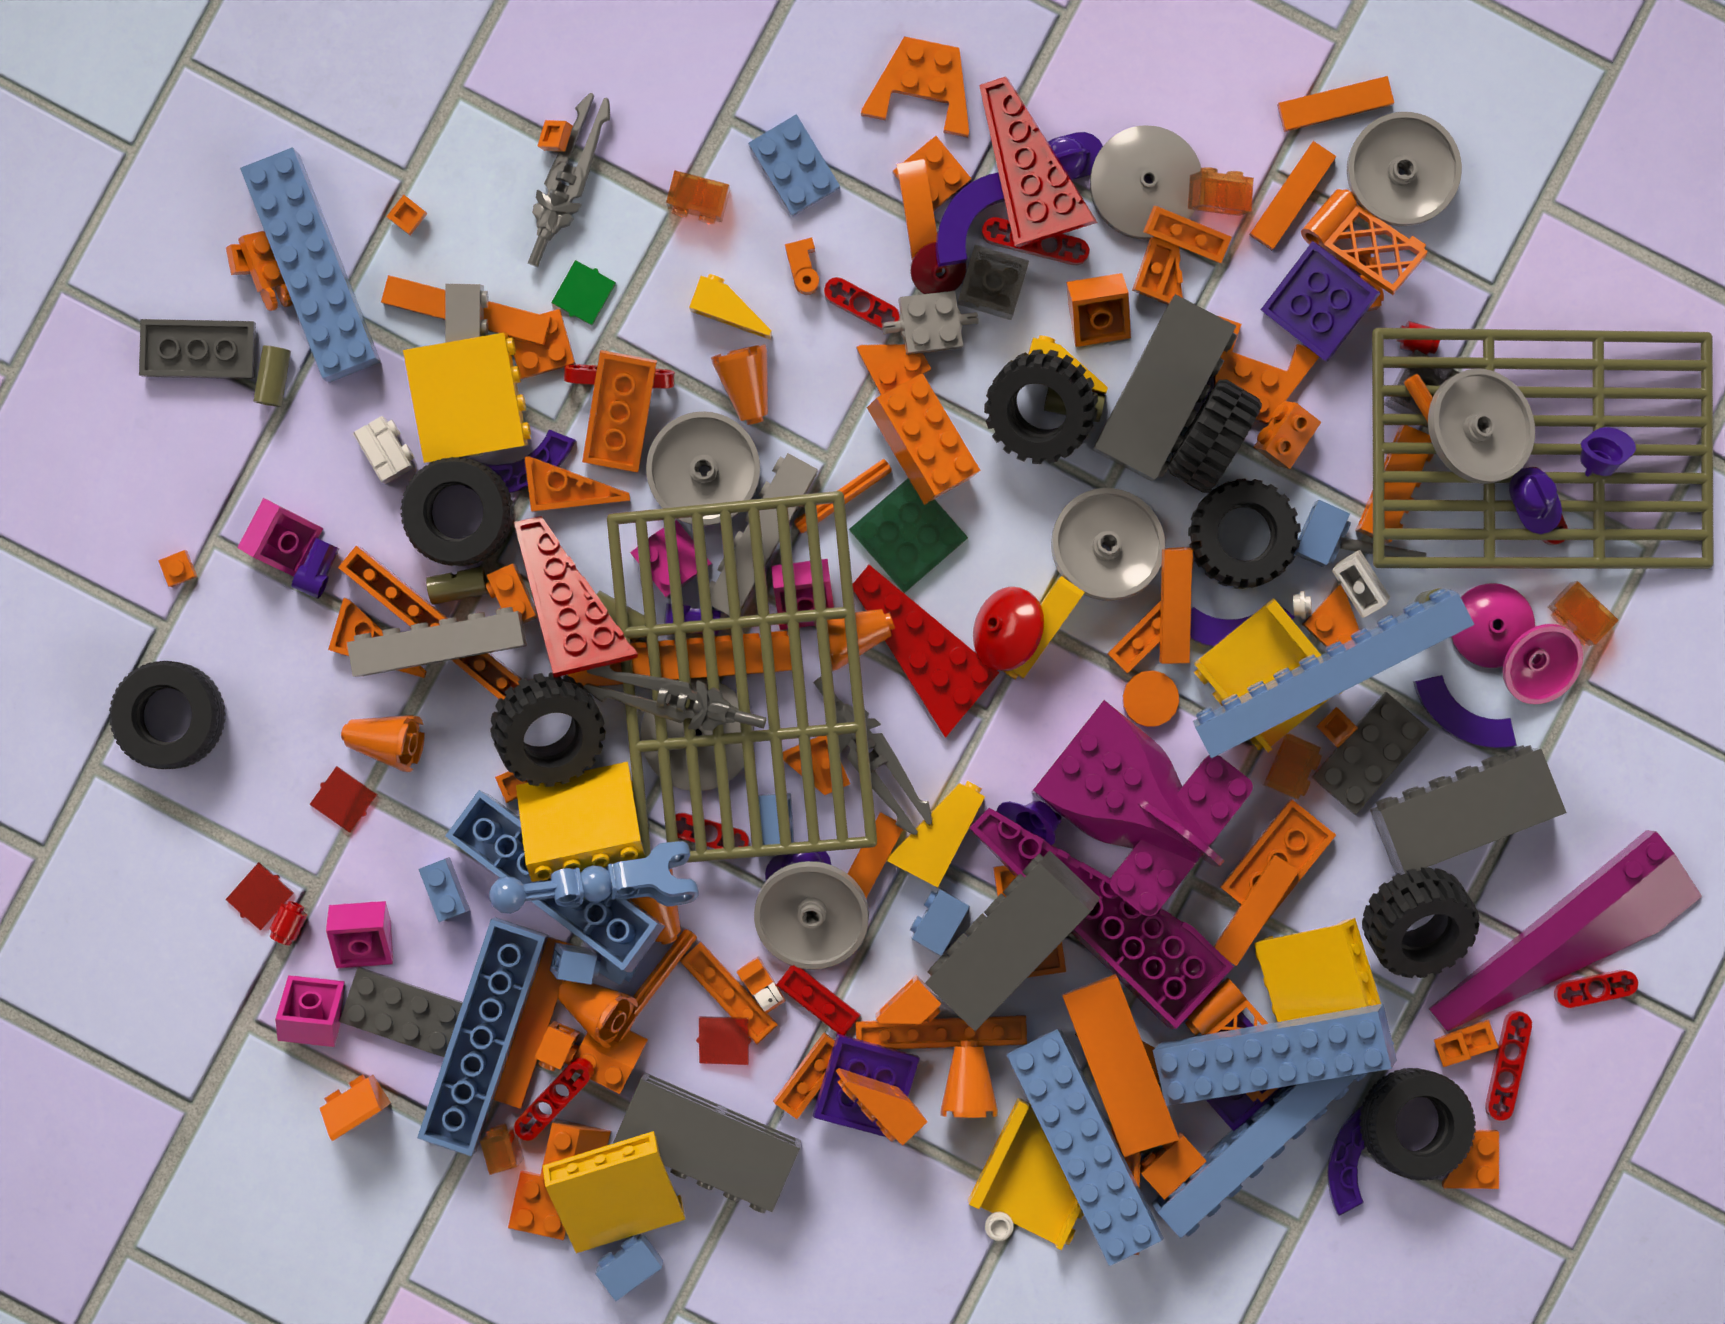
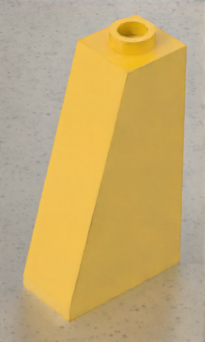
M1059 577L1040 603L1044 615V629L1037 650L1022 666L1003 672L1015 680L1018 676L1022 679L1025 678L1085 592L1064 577Z
M969 781L966 782L965 786L958 783L931 811L932 824L928 825L923 820L916 827L918 833L916 835L910 833L889 855L887 861L938 888L985 796L980 794L982 788Z

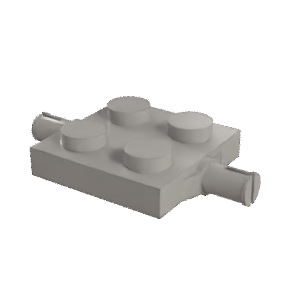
M955 291L905 296L898 299L900 309L899 320L883 322L882 329H884L883 334L900 332L905 343L906 355L961 349L963 347L962 325L978 324L977 312L961 314L957 307Z

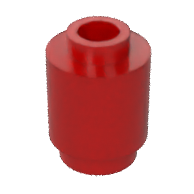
M1408 321L1406 326H1400V328H1433ZM1396 340L1400 342L1401 349L1428 355V353L1435 354L1440 340Z
M289 901L288 904L282 903L270 927L272 931L270 938L278 943L290 946L292 941L297 939L306 920L307 913L303 911L304 906L293 901Z

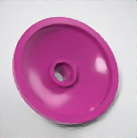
M1497 583L1479 585L1461 596L1475 625L1451 636V639L1458 652L1469 662L1486 668L1503 667L1505 657L1512 644L1523 633L1535 627L1534 614L1528 601L1515 589ZM1495 619L1501 622L1499 630L1493 628L1492 624Z
M1544 624L1526 631L1512 644L1503 664L1505 686L1515 698L1528 704H1544L1559 698L1570 689L1580 674L1583 664L1582 645L1574 633L1561 625Z

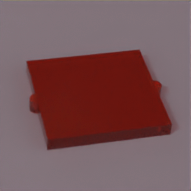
M336 766L328 779L320 784L321 788L310 805L351 833L361 817L367 815L366 810L378 794Z
M258 862L225 900L240 912L241 918L246 917L259 930H262L278 912L282 903L285 904L294 892L279 880V875H274Z
M699 1016V1037L696 1039V1042L699 1043V1063L748 1065L749 1044L752 1042L751 1038H749V1018Z

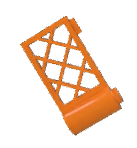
M1346 189L1335 190L1301 230L1303 239L1309 245L1312 241L1316 242L1330 254L1392 295L1395 294L1427 256L1428 252L1425 250L1426 244L1414 236H1411L1410 239L1357 205L1353 193ZM1359 216L1368 222L1369 229L1354 231L1353 222ZM1375 235H1388L1391 237L1393 245L1377 246ZM1371 236L1372 247L1357 249L1356 237ZM1351 238L1352 249L1341 250L1334 244L1339 239ZM1410 250L1417 256L1413 261L1400 262L1399 251ZM1394 251L1395 263L1380 264L1378 253ZM1374 254L1376 265H1363L1359 262L1358 255ZM1397 269V280L1393 284L1383 278L1382 271Z
M1227 977L1192 1011L1184 1024L1195 1036L1199 1033L1201 1035L1218 1033L1221 1029H1241L1237 1027V1015L1245 1008L1254 1016V1026H1257V1020L1261 1025L1268 1024V1022ZM1234 1018L1233 1027H1225ZM1278 1088L1267 1089L1263 1094L1260 1091L1246 1094L1253 1102L1258 1098L1262 1103Z

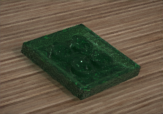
M909 478L849 529L904 594L968 539L966 534L935 499L924 505Z

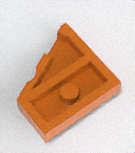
M1154 236L1151 237L1132 291L1167 305L1175 294L1182 297L1181 283H1183L1182 271L1179 268L1181 260L1179 246Z
M905 344L859 345L856 347L880 395L921 373L924 375L931 371V367L923 353L906 355Z
M1341 584L1302 623L1325 647L1338 641L1344 644L1352 640L1351 635L1359 631L1348 597Z
M819 736L810 740L814 785L822 794L827 795L832 793L827 736ZM799 745L783 751L784 762L802 776ZM841 763L843 787L851 783Z
M1476 1130V1133H1474L1475 1138L1472 1140L1473 1145L1470 1147V1152L1466 1154V1159H1463V1162L1458 1164V1167L1453 1169V1172L1448 1173L1447 1177L1442 1181V1187L1499 1189V1131Z

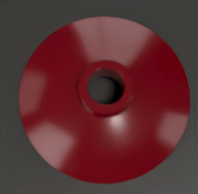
M932 242L923 246L913 257L910 267L911 279L916 288L923 294L955 291L964 280L966 262L938 267L936 242ZM938 269H945V273L942 276H936Z

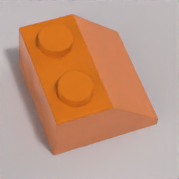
M1122 273L1066 282L1075 347L1131 338L1129 292Z
M916 974L875 1014L876 1020L879 1023L921 1024L924 1020L929 1023L941 1012L939 1008L941 1001Z
M629 1030L620 1042L614 1040L609 1043L612 1047L606 1048L599 1045L587 1032L574 1059L581 1057L589 1060L594 1068V1075L590 1080L621 1094L648 1039ZM579 1069L576 1071V1073L581 1075L584 1073V1071L582 1069Z
M362 1074L348 1083L351 1087L349 1090L341 1093L338 1089L324 1098L326 1104L320 1107V1111L332 1141L391 1104L374 1075L365 1078Z
M555 1119L551 1125L543 1165L607 1146L611 1131ZM543 1165L539 1180H544Z

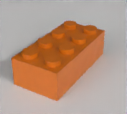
M923 373L880 395L866 407L924 505L968 481L981 471Z

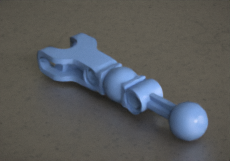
M678 841L660 843L646 858L608 864L607 869L595 865L585 868L581 873L579 868L560 869L552 873V881L522 884L515 877L505 876L497 879L489 891V899L496 910L501 913L511 914L518 911L526 901L555 898L556 905L568 907L582 904L583 898L589 902H600L609 895L611 900L616 898L651 897L667 907L677 906L695 901L699 896V891L695 881L692 879H678L671 875L669 871L672 868L684 865L691 854L689 845Z

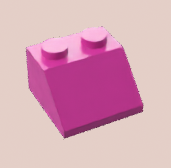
M263 498L237 548L294 577L298 568L302 564L304 565L315 539L319 538L323 528Z
M676 519L675 527L682 588L697 576L694 541ZM664 528L651 535L648 541L652 581L664 596L669 599L671 594ZM636 547L630 553L639 563L638 547ZM707 558V564L709 567L712 563Z
M821 559L826 608H834L828 559ZM810 561L793 563L798 611L815 610ZM782 565L771 566L776 608L777 613L786 612ZM814 621L799 623V628L815 626ZM779 624L780 630H786L788 625Z
M386 901L329 905L326 933L336 968L393 964L391 920Z
M288 975L275 1018L277 1040L335 1047L341 1024L339 1020L342 1014L345 981Z

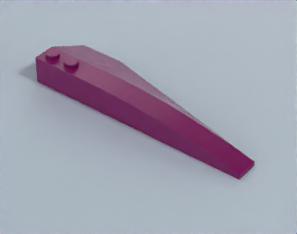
M988 808L969 828L1015 877L1019 874L1025 877L1022 871L1039 853L1044 857L1051 851L1100 897L1092 911L1071 933L1113 975L1116 974L1118 980L1169 1029H1177L1233 969L1234 966L1193 926L1177 919L1162 908L1153 916L1141 914L1111 890L1109 877L1071 857L1065 851L1053 845L1051 846L1041 837L1030 833L993 809Z
M1646 830L1438 1000L1429 1010L1444 1029L1450 1031L1658 933L1700 899L1702 895L1675 853L1658 832Z

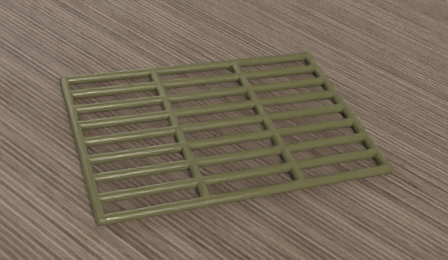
M1375 328L1373 330V565L1376 568L1710 569L1713 566V336L1710 332ZM1384 339L1482 340L1483 358L1384 356ZM1494 341L1592 342V359L1495 358ZM1604 342L1701 343V360L1604 359ZM1384 368L1487 369L1494 372L1495 369L1592 370L1593 387L1517 386L1525 398H1593V415H1533L1535 426L1593 427V431L1602 427L1701 428V445L1636 444V451L1633 454L1637 456H1701V473L1614 472L1610 476L1592 474L1587 477L1585 472H1545L1554 483L1593 484V501L1560 500L1562 512H1593V529H1553L1544 534L1532 533L1528 529H1495V512H1517L1512 500H1495V483H1510L1513 475L1495 483L1483 484V500H1384V482L1474 483L1459 477L1452 471H1384V454H1437L1432 443L1384 442V425L1428 426V422L1423 414H1384V397H1412L1405 385H1384ZM1604 370L1701 371V388L1604 387ZM1426 385L1432 397L1440 387ZM1604 399H1700L1701 416H1604ZM1534 443L1531 455H1581L1582 448L1581 444ZM1605 484H1701L1702 501H1605ZM1384 511H1483L1484 529L1385 528ZM1605 512H1702V529H1605ZM1385 540H1484V557H1385ZM1495 540H1593V557H1495ZM1605 540L1702 541V558L1605 557Z
M841 491L609 514L607 516V528L617 625L624 633V637L629 644L630 638L647 637L650 676L662 678L658 636L675 634L679 681L688 682L691 686L686 633L703 632L708 690L712 687L720 690L714 631L731 629L739 711L750 713L742 628L759 626L768 730L752 731L751 725L740 723L741 732L724 733L722 724L714 728L711 735L696 736L695 730L688 729L692 719L685 718L683 721L685 737L668 738L666 719L654 715L656 739L640 741L637 708L625 704L634 800L645 857L650 855L651 847L641 752L658 751L666 841L678 842L669 750L686 748L696 851H690L691 854L686 863L875 847L877 845V833L844 494ZM833 503L843 607L826 608L816 505ZM805 506L815 610L798 611L788 516V508ZM776 509L786 604V612L769 614L759 510ZM748 512L758 615L741 616L731 513ZM720 514L730 618L713 619L703 516ZM691 517L701 620L685 622L675 519ZM663 520L673 623L657 624L647 530V522ZM635 523L645 626L629 627L619 524ZM844 618L854 722L837 723L827 620ZM816 621L826 724L809 726L799 623ZM771 625H788L797 727L780 728ZM632 660L621 662L622 672L633 673ZM623 682L624 693L635 695V685ZM652 690L654 701H657L659 691ZM690 699L687 700L685 708L689 707ZM855 733L865 836L848 838L838 735ZM827 736L837 839L820 840L810 737ZM799 739L808 841L791 842L782 740ZM770 741L780 844L763 845L753 742ZM742 743L752 846L735 847L725 745ZM714 746L724 848L707 850L697 747Z

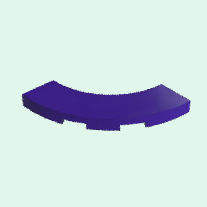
M998 172L971 182L948 205L942 216L936 236L938 267L965 263L967 260L966 236L971 222L984 209L994 204L1005 202Z
M549 429L540 445L527 456L560 467L571 452L576 440ZM525 458L511 464H485L502 478L509 489V493L528 488Z
M1192 607L1190 639L1204 645L1215 646L1250 616L1240 619H1219L1206 615ZM1282 607L1283 610L1288 614V616L1293 620L1295 616H1293L1284 607Z
M1443 675L1413 681L1416 693L1426 712L1431 715L1442 729L1452 736L1483 747L1517 746L1511 718L1489 719L1466 710L1449 692Z
M1363 1106L1358 1108L1339 1130L1328 1160L1329 1194L1338 1216L1364 1203L1359 1191L1357 1169L1361 1152L1365 1149L1364 1141L1361 1137L1362 1134L1360 1133L1361 1127L1359 1126L1361 1122L1360 1111L1361 1108L1363 1109Z

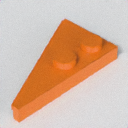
M525 457L531 511L630 501V495L626 491L533 457Z
M343 598L328 650L349 656L347 642L355 641V635L371 633L373 638L383 636V630L350 599ZM422 666L398 670L425 678L427 673Z

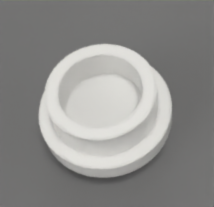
M1300 591V594H1293L1295 617L1307 619V613H1312L1311 596H1305V591Z
M994 1212L986 1219L985 1231L995 1241L1006 1240L1013 1232V1221L1004 1212Z

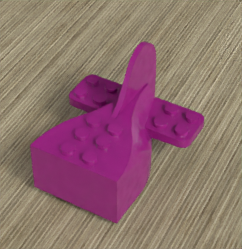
M1103 700L1031 792L1086 835L1107 844L1132 848V851L1111 876L1109 885L1115 894L1145 916H1153L1161 909L1200 858L1215 867L1222 865L1224 860L1210 848V845L1249 797L1253 790V785L1247 776L1219 755L1211 758L1208 755L1182 786L1173 764L1165 751L1107 701Z

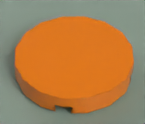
M1143 671L1133 676L1125 685L1122 695L1123 708L1128 717L1136 724L1146 727L1160 726L1169 721L1176 713L1179 704V693L1175 683L1166 674L1157 671Z

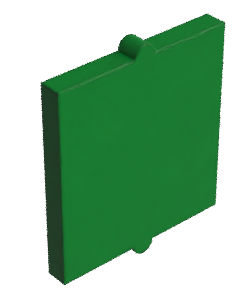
M575 260L551 303L568 312L570 317L575 316L592 326L616 282L600 274L597 268L591 269Z

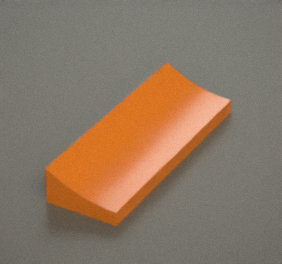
M1116 974L1062 994L1123 1156L1126 1157L1156 1146L1179 1141L1175 1126Z

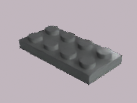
M140 319L139 376L255 379L256 323L254 321Z
M1384 692L1356 725L1358 729L1333 751L1311 777L1354 815L1360 811L1430 730L1388 692Z
M358 967L339 1022L445 1057L463 1002Z

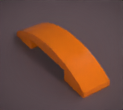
M924 159L896 164L908 231L911 260H913L915 254L923 246L936 242L937 236ZM942 268L938 269L936 273L942 272Z

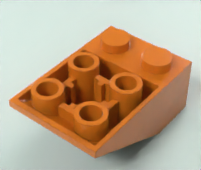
M841 1068L836 1070L841 1078L838 1084L842 1087L845 1094L853 1102L857 1098L859 1099L856 1103L862 1108L861 1110L872 1122L878 1119L875 1123L891 1142L896 1139L903 1146L928 1122L899 1087Z

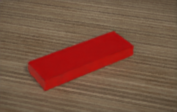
M795 965L790 966L776 984L781 990L840 1035L845 1036L861 1015L809 973Z

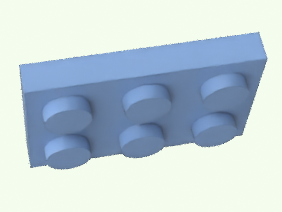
M797 114L748 143L792 217L840 189L839 183Z

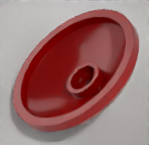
M1006 587L993 593L983 603L974 622L973 644L979 659L986 666L999 671H1010L1022 666L1032 657L1040 644L1044 629V615L1038 599L1031 592L1023 588Z

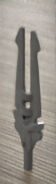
M589 93L575 107L578 117L573 124L565 152L558 153L544 182V185L548 188V193L545 195L540 190L536 192V199L539 203L533 205L532 213L537 219L538 237L528 260V264L534 267L539 266L548 241L561 228L570 226L574 220L572 214L578 212L582 204L572 203L574 198L582 196L599 140L601 127L604 122L610 120V102L608 98H604L577 167H573L568 163L593 102L594 94ZM561 181L569 183V186L564 185Z
M610 665L587 670V673L659 691L657 701L586 684L584 688L602 702L606 698H611L678 723H682L685 718H691L692 721L688 729L696 730L702 726L703 730L712 731L718 725L734 722L764 729L766 724V717L739 711L738 708L732 706L723 698L720 690L714 687L708 690L706 684L700 681L696 682L697 692H694L688 682L616 672L610 668ZM668 694H671L670 701L667 704L666 698ZM690 699L689 707L685 708L687 700Z
M819 677L813 683L823 696L822 680ZM835 695L837 723L854 722L853 707L844 704ZM865 710L868 750L874 748L869 753L872 789L896 814V825L916 835L918 831L875 772L876 769L884 764L887 766L925 822L931 825L932 816L929 801H922L918 798L903 767L883 734H873L870 729L880 726L881 723L875 718H868L869 713ZM855 733L838 735L840 754L848 745L850 752L847 759L859 773Z

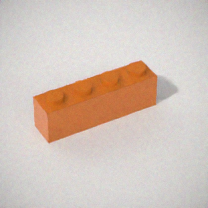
M1408 425L1400 426L1393 442L1432 443L1429 434ZM1387 454L1384 461V471H1422L1425 462H1430L1434 454ZM1384 482V500H1414L1411 497L1415 487L1419 488L1421 483ZM1373 490L1355 530L1373 538ZM1384 511L1385 528H1403V524L1400 521L1403 514H1408L1409 511ZM1385 540V544L1392 542V540Z

